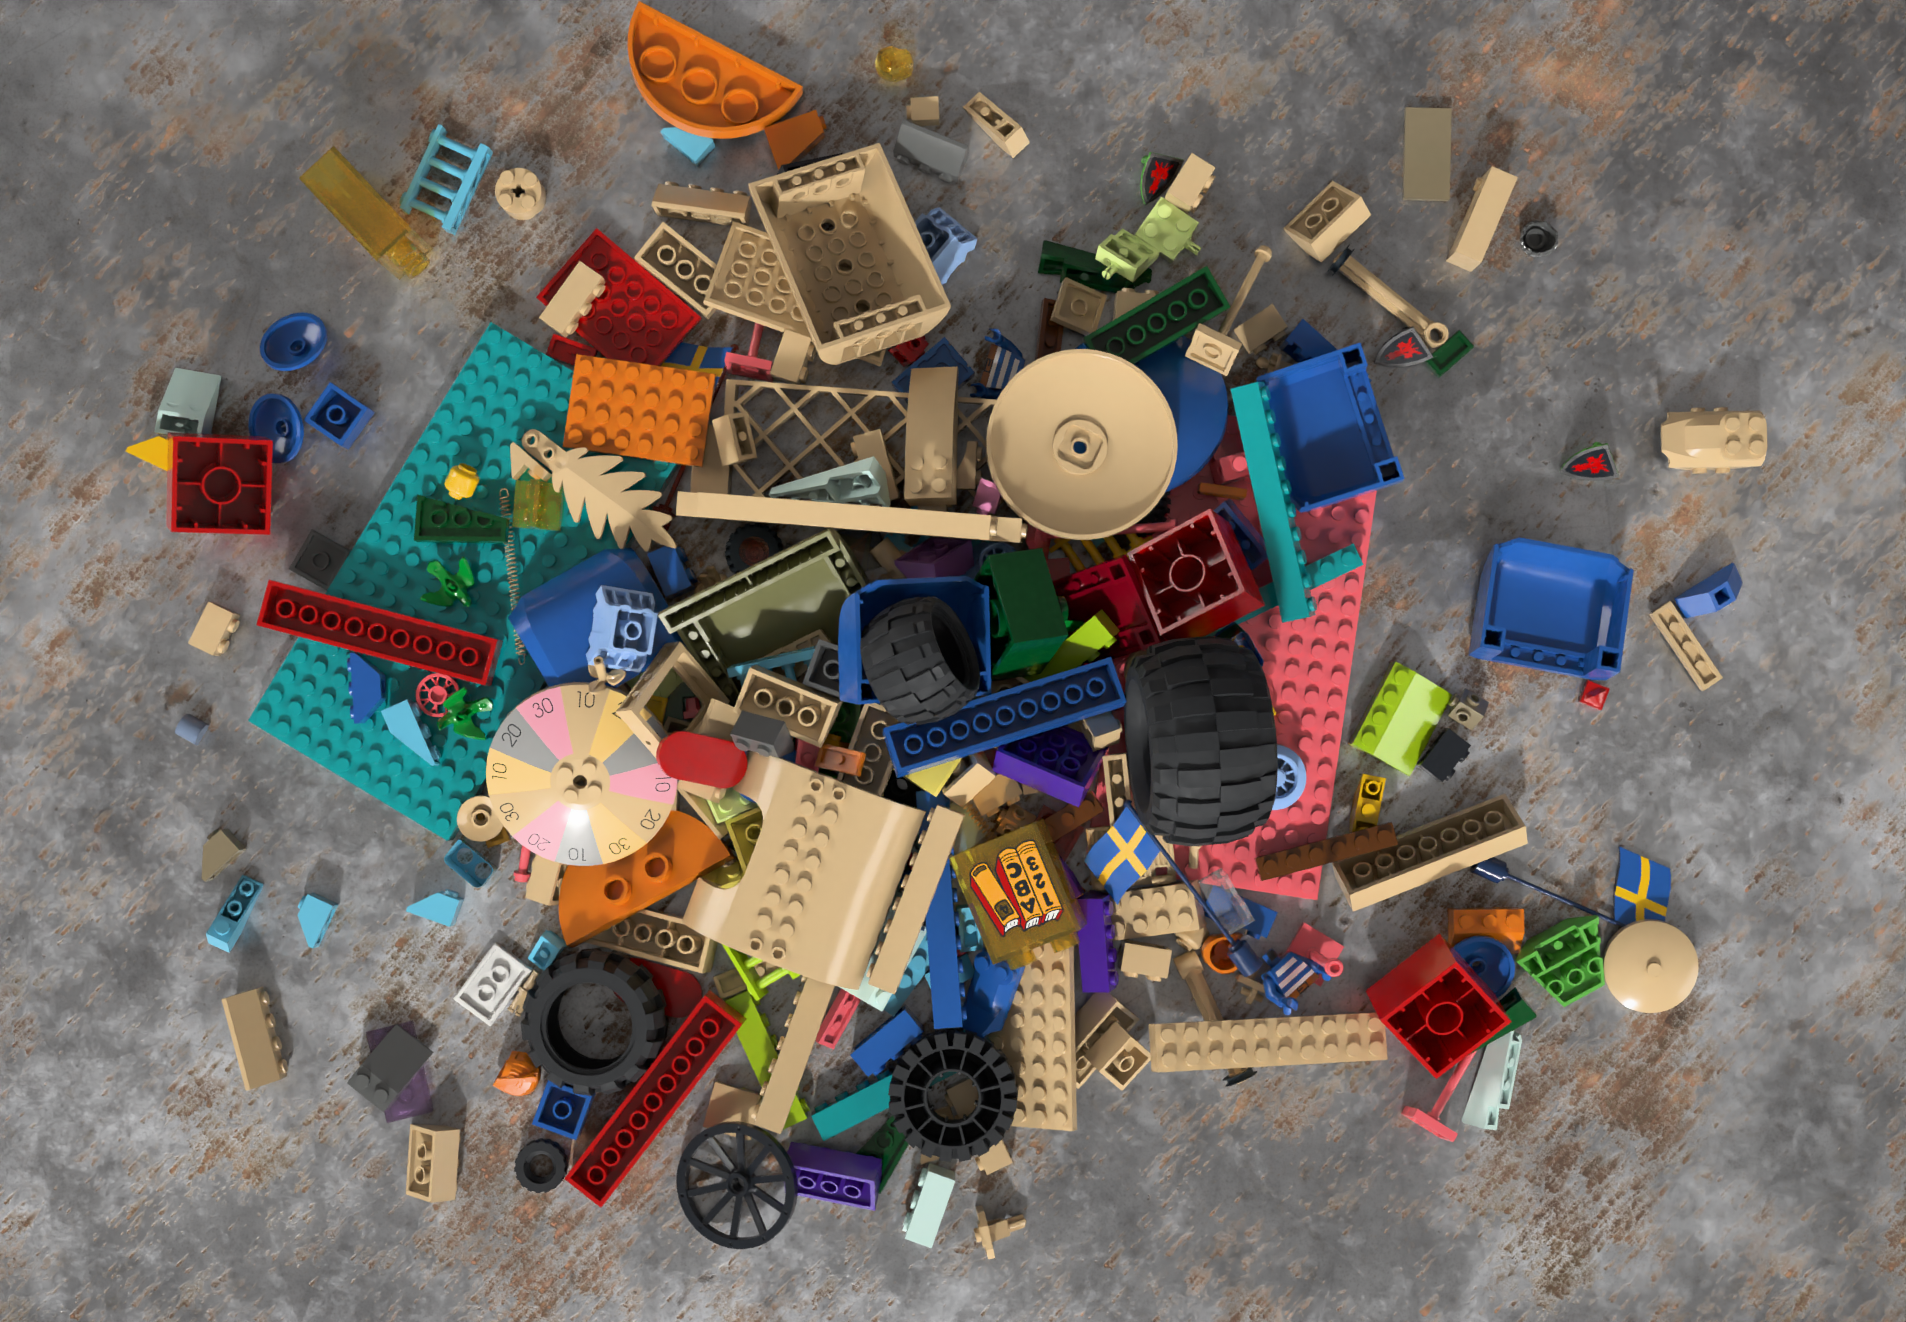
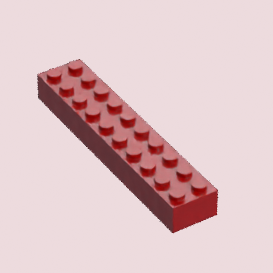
M268 580L256 624L264 628L485 686H491L503 643L502 640L273 580Z
M709 990L564 1179L601 1208L747 1018Z

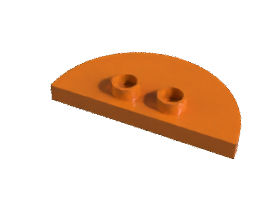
M640 1L638 2L628 31L627 45L632 75L637 88L648 105L673 126L688 133L707 138L728 139L748 136L764 130L765 127L779 121L795 106L802 96L803 86Z
M671 810L657 834L634 853L606 864L567 866L559 894V920L566 945L572 948L578 946L692 883L699 877L735 859V856L723 839L719 840L705 823L683 812Z

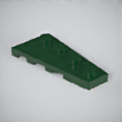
M417 494L414 541L435 543H508L510 520Z
M893 1115L856 1153L882 1159V1177L879 1194L883 1192L909 1146L905 1141V1135L903 1133L899 1134L894 1125L895 1119Z

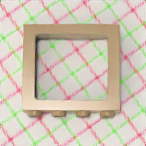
M680 641L664 644L616 711L655 758L657 747L662 739L639 713L671 668L675 670L702 703V708L686 729L687 732L698 734L712 698L726 704L730 702Z

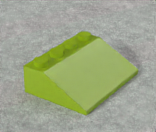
M1396 661L1390 662L1348 744L1410 777L1452 694Z

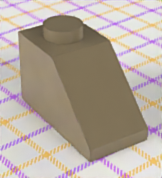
M229 829L214 830L208 835V841L203 845L201 878L204 882L213 880L246 850Z

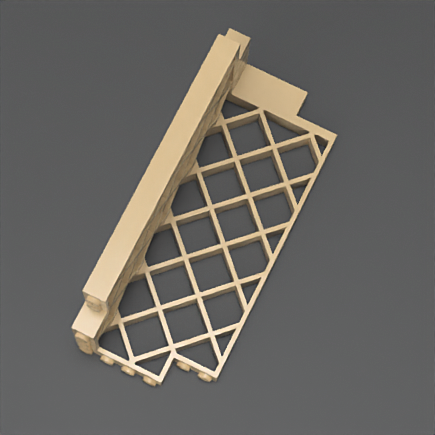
M727 379L724 416L737 413V408L740 412H747L749 423L760 434L753 440L755 449L766 441L786 467L760 488L740 464L722 466L714 427L709 425L703 467L692 466L690 492L678 491L676 515L822 528L831 527L834 529L1023 544V539L1027 538L1028 524H1025V520L1021 517H997L992 513L990 515L882 507L880 504L874 506L870 504L867 506L811 501V499L804 501L767 497L765 493L788 473L792 472L797 479L804 478L796 467L821 445L839 466L846 465L827 443V440L852 418L865 433L870 432V429L857 414L877 397L890 398L905 416L902 421L884 435L885 443L888 442L907 424V410L897 398L908 399L909 393ZM739 386L752 387L738 399ZM763 388L775 389L789 405L790 409L764 431L744 405ZM783 390L808 391L809 393L794 404ZM820 392L832 393L848 412L823 435L816 430L800 411ZM840 394L867 397L852 409ZM958 397V403L982 405L968 418L958 409V416L963 420L958 426V434L968 426L986 447V440L971 423L989 407L994 406L997 400ZM796 414L817 440L794 460L790 461L769 436ZM888 452L891 464L901 474L896 479L897 486H899L905 480V471ZM987 456L978 463L977 471L988 463ZM733 467L755 491L752 496L731 495ZM968 490L975 498V490ZM1003 497L1001 499L999 506L1005 502Z

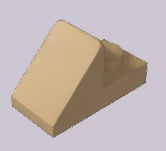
M512 442L510 445L512 478L517 481L529 467L528 473L535 480L539 481L542 479L547 482L552 477V474L518 444Z

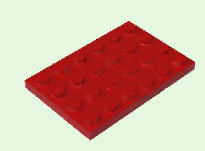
M597 228L536 297L547 307L573 269L581 261L605 279L606 283L604 285L606 287L599 297L596 296L591 302L592 307L585 316L582 315L578 320V327L575 332L607 359L661 366L702 319Z

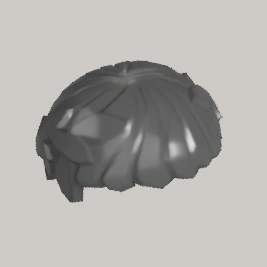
M1535 220L1529 222L1520 232L1521 247L1529 256L1538 258L1547 256L1558 246V232L1546 221Z

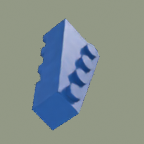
M1304 319L1299 322L1279 347L1297 363L1338 350Z

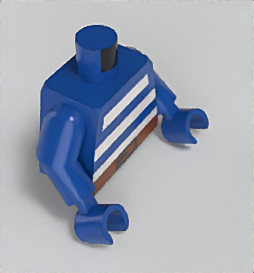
M989 328L993 332V338L985 336V340L995 344H991L980 383L971 384V386L976 387L977 393H971L970 397L997 400L1008 382L1024 368L1025 359L1014 343L1001 335L999 329Z
M1271 948L1262 955V958L1269 965V968L1261 975L1265 996L1280 1009L1283 1008L1285 1015L1291 1014V1008L1297 1011L1298 1001L1296 998L1319 978L1318 974L1321 973L1325 981L1331 980V976L1325 972L1323 966L1296 953L1289 952L1279 957L1275 950Z

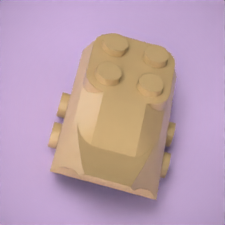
M1728 407L1714 408V411H1705V408H1691V412H1667V420L1661 424V452L1668 457V468L1692 470V474L1707 473V470L1715 469V473H1730V469L1762 466L1767 452L1766 419L1760 410L1728 411Z

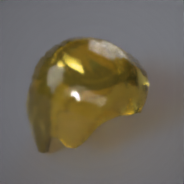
M888 46L878 51L874 65L877 74L883 80L900 82L912 76L914 62L911 53L907 49H897L894 46Z

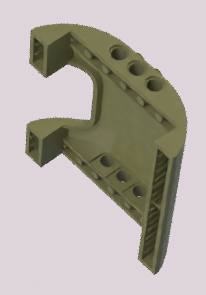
M830 527L658 612V616L669 634L675 631L678 632L694 659L730 700L728 705L735 707L742 686L740 680H737V676L729 678L728 667L733 664L764 657L819 629L825 632L833 644L838 645L839 617L842 605L850 595L871 582L848 544L835 529Z

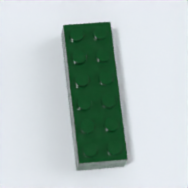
M1205 266L1082 339V342L1086 349L1110 353L1134 365L1196 329L1199 323L1204 324L1227 311L1231 306L1208 266Z

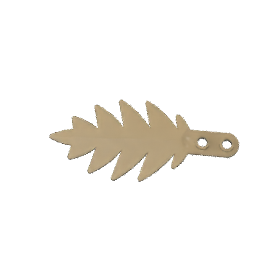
M531 429L523 435V448L553 471L552 483L554 491L560 492L563 484L566 502L574 522L578 523L580 521L584 502H586L588 518L596 539H601L608 515L611 531L620 549L625 548L630 528L645 552L650 551L652 541L667 547L677 548L674 539L663 528L673 517L657 511L643 510L662 497L663 494L650 490L625 491L646 477L644 472L631 471L604 474L622 462L623 457L591 456L581 458L589 451L587 448H576L566 452L542 432ZM532 437H535V442L531 445L530 440ZM551 450L552 456L548 458L547 454Z

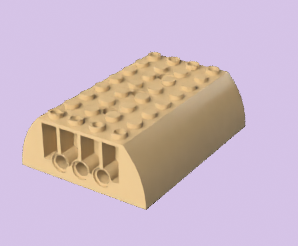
M880 143L749 183V191L818 355L825 363L838 365L922 337L939 324L951 308L950 302ZM830 223L834 226V229L832 231H825L821 225ZM847 263L851 266V270L844 272L840 270L839 265ZM863 303L868 306L869 310L867 312H860L856 306Z

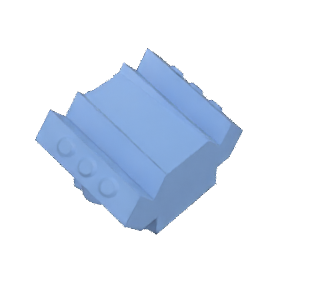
M938 207L930 210L927 215L922 213L915 221V224L940 282L945 284L958 265L965 261L967 252L975 249L977 238L943 209Z
M601 585L595 594L597 604L593 609L592 631L588 638L590 648L586 653L588 665H594V658L600 656L603 658L604 665L607 668L640 673L646 664L647 654L651 655L654 641L658 613H654L655 601L653 594Z

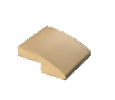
M715 1081L703 1127L709 1128L715 1124L728 1121L746 1122L754 1125L755 1119L751 1117L756 1104L761 1105L763 1096L760 1093L745 1088H737L720 1081ZM724 1133L736 1137V1133ZM744 1135L745 1140H751L752 1137Z

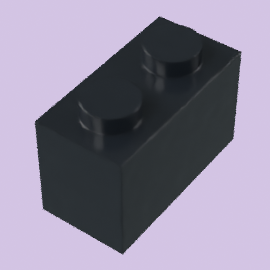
M1444 728L1416 765L1437 782L1448 781L1454 775L1456 770L1453 768L1457 763H1462L1470 753L1468 749L1471 745L1450 728Z

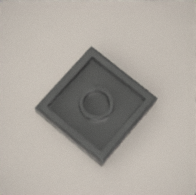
M311 529L289 570L327 591L351 550Z

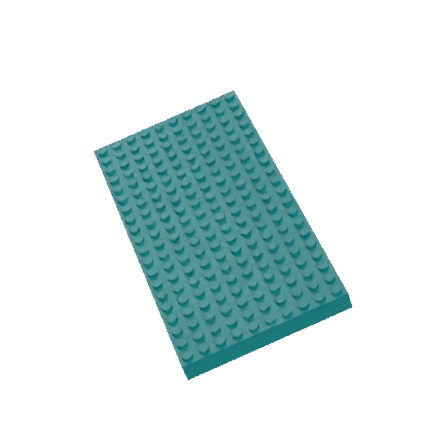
M492 322L488 325L325 593L334 597L502 640L503 643L491 686L452 677L460 689L466 687L467 692L463 696L465 702L475 701L483 697H489L494 704L491 711L477 712L471 716L472 723L476 727L481 728L485 733L486 740L468 738L457 734L453 730V724L439 730L437 721L442 717H432L421 710L422 715L420 718L423 724H427L431 732L429 739L432 746L435 745L441 755V758H439L440 765H430L390 733L381 711L405 700L417 702L416 690L419 683L426 676L436 672L363 653L361 654L385 674L387 699L366 723L354 724V719H351L350 706L353 705V697L350 696L348 689L349 682H352L351 672L347 668V659L350 658V653L360 652L298 637L248 719L252 724L446 841L454 840L459 832L457 813L460 806L469 798L480 796L487 785V757L493 738L501 723L519 703L536 692L545 689L547 686L528 651L519 652L527 654L525 655V662L524 655L516 654V652L522 650H516L520 646L515 644L521 641H515L519 637L514 636L517 633L514 632L515 629L508 619V616L513 611L511 609L516 607L511 606L515 602L510 601L513 599L510 595L515 593L509 592L513 590L509 586L514 585L508 583L512 581L509 579H518L517 581L510 582L519 584L512 586V588L519 589L511 592H520L512 596L521 598L524 594L604 549H620L611 531L608 515L600 540L596 539L588 518L586 502H584L580 521L578 523L574 522L566 502L563 484L560 492H555L552 477L547 482L542 479L537 481L528 473L529 467L517 481L512 478L510 445L512 442H515L526 451L522 445V438L531 429L542 432L566 452L572 450L564 448L563 441L574 371ZM532 437L530 440L531 445L534 444L535 437ZM551 450L547 454L548 458L552 456ZM588 451V452H587L584 456H582L581 458L591 457V456H619V455H612V454H605V453H598V452ZM527 452L532 458H534L540 465H542L547 471H549L552 474V470H550L547 466H545L538 459H536L529 452ZM621 456L623 461L604 474L631 471L644 472L646 477L625 491L650 490L663 494L681 464ZM460 463L475 468L477 470L476 474L480 478L473 495L469 498L462 497V500L451 497L448 494L449 490L444 485L450 469ZM417 494L500 517L503 516L504 518H512L509 519V522H512L509 524V526H512V528H509V531L513 532L509 533V535H513V537H509L508 540L514 541L506 544L515 545L506 548H515V550L507 551L510 549H505L504 547L508 545L504 543H435L414 541ZM657 499L655 502H653L643 510L653 511L659 499ZM500 503H501V504H504V505H510V506H506V507H503L502 509H500V508L503 506V505H500ZM501 511H504L502 513H511V515L501 514ZM631 528L625 548H630L636 539ZM505 551H507L508 553H516V554L507 556V557H516L515 559L508 560V561H515L516 563L509 564L510 562H506V560H507V559H510V558H506V557H505L506 555H508L507 553H505ZM462 557L466 558L475 583L472 587L466 589L472 600L470 607H465L458 599L454 601L451 607L437 606L420 600L423 594L435 593L442 587L440 580L427 571V565L430 561L438 560L447 571L455 574L460 569L459 560ZM509 564V566H517V567L508 569V568H510V567H508V566H506V565ZM508 570H517V572H513V573H510V574H512V575H518V576L511 577L510 575H508V573H509V572H512V571H508ZM440 677L439 686L444 687L446 678ZM431 679L425 683L430 689L435 686ZM454 685L446 689L448 694L456 692ZM421 691L420 698L427 699L429 692ZM429 701L425 708L430 711L435 704ZM443 704L438 705L439 714L445 712Z

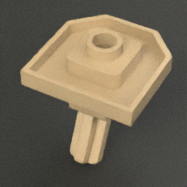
M975 1206L979 1220L977 1221L978 1228H974L977 1243L981 1242L983 1248L985 1247L988 1259L995 1258L992 1242L1010 1236V1232L1024 1228L1026 1219L1022 1214H1018L1007 1219L998 1218L987 1221L983 1206Z

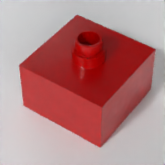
M168 432L166 527L171 532L270 535L273 440L263 436Z
M1211 508L1127 553L1160 636L1167 640L1206 636L1265 606L1231 524Z
M1440 933L1366 990L1380 1021L1436 1079L1512 1022L1495 993Z

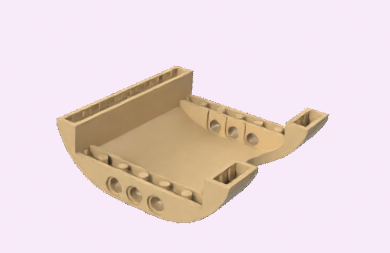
M748 750L746 752L748 762L746 773L743 779L733 786L734 790L755 801L763 815L762 830L748 867L740 883L732 888L724 889L721 888L722 885L699 877L682 922L694 931L718 943L786 970L834 986L859 990L926 811L905 803L895 802L781 757H764L757 752Z

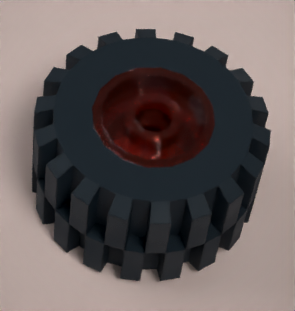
M748 523L742 528L738 527L734 533H731L729 540L726 542L725 557L730 571L737 574L783 551L782 541L774 530L772 531L769 529V526H762L760 523H755V525Z

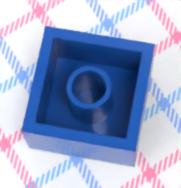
M330 382L303 420L341 447L349 450L375 412Z
M664 546L647 554L665 597L672 600L695 590L696 586L694 583L698 582L693 569L687 568L685 562L689 560L681 546H677V548Z
M548 1080L532 1124L577 1140L581 1136L596 1093L592 1096L574 1094L572 1087L564 1085L560 1088Z

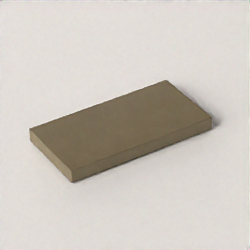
M1406 107L1404 109L1402 200H1450L1452 108Z

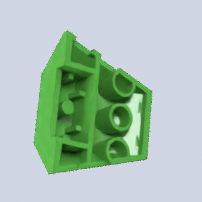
M1599 916L1567 918L1528 939L1515 959L1563 1007L1605 985L1603 958L1600 955L1601 937L1598 933Z

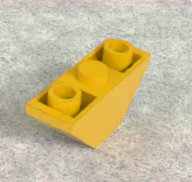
M1362 774L1353 798L1349 819V833L1377 825L1386 778Z

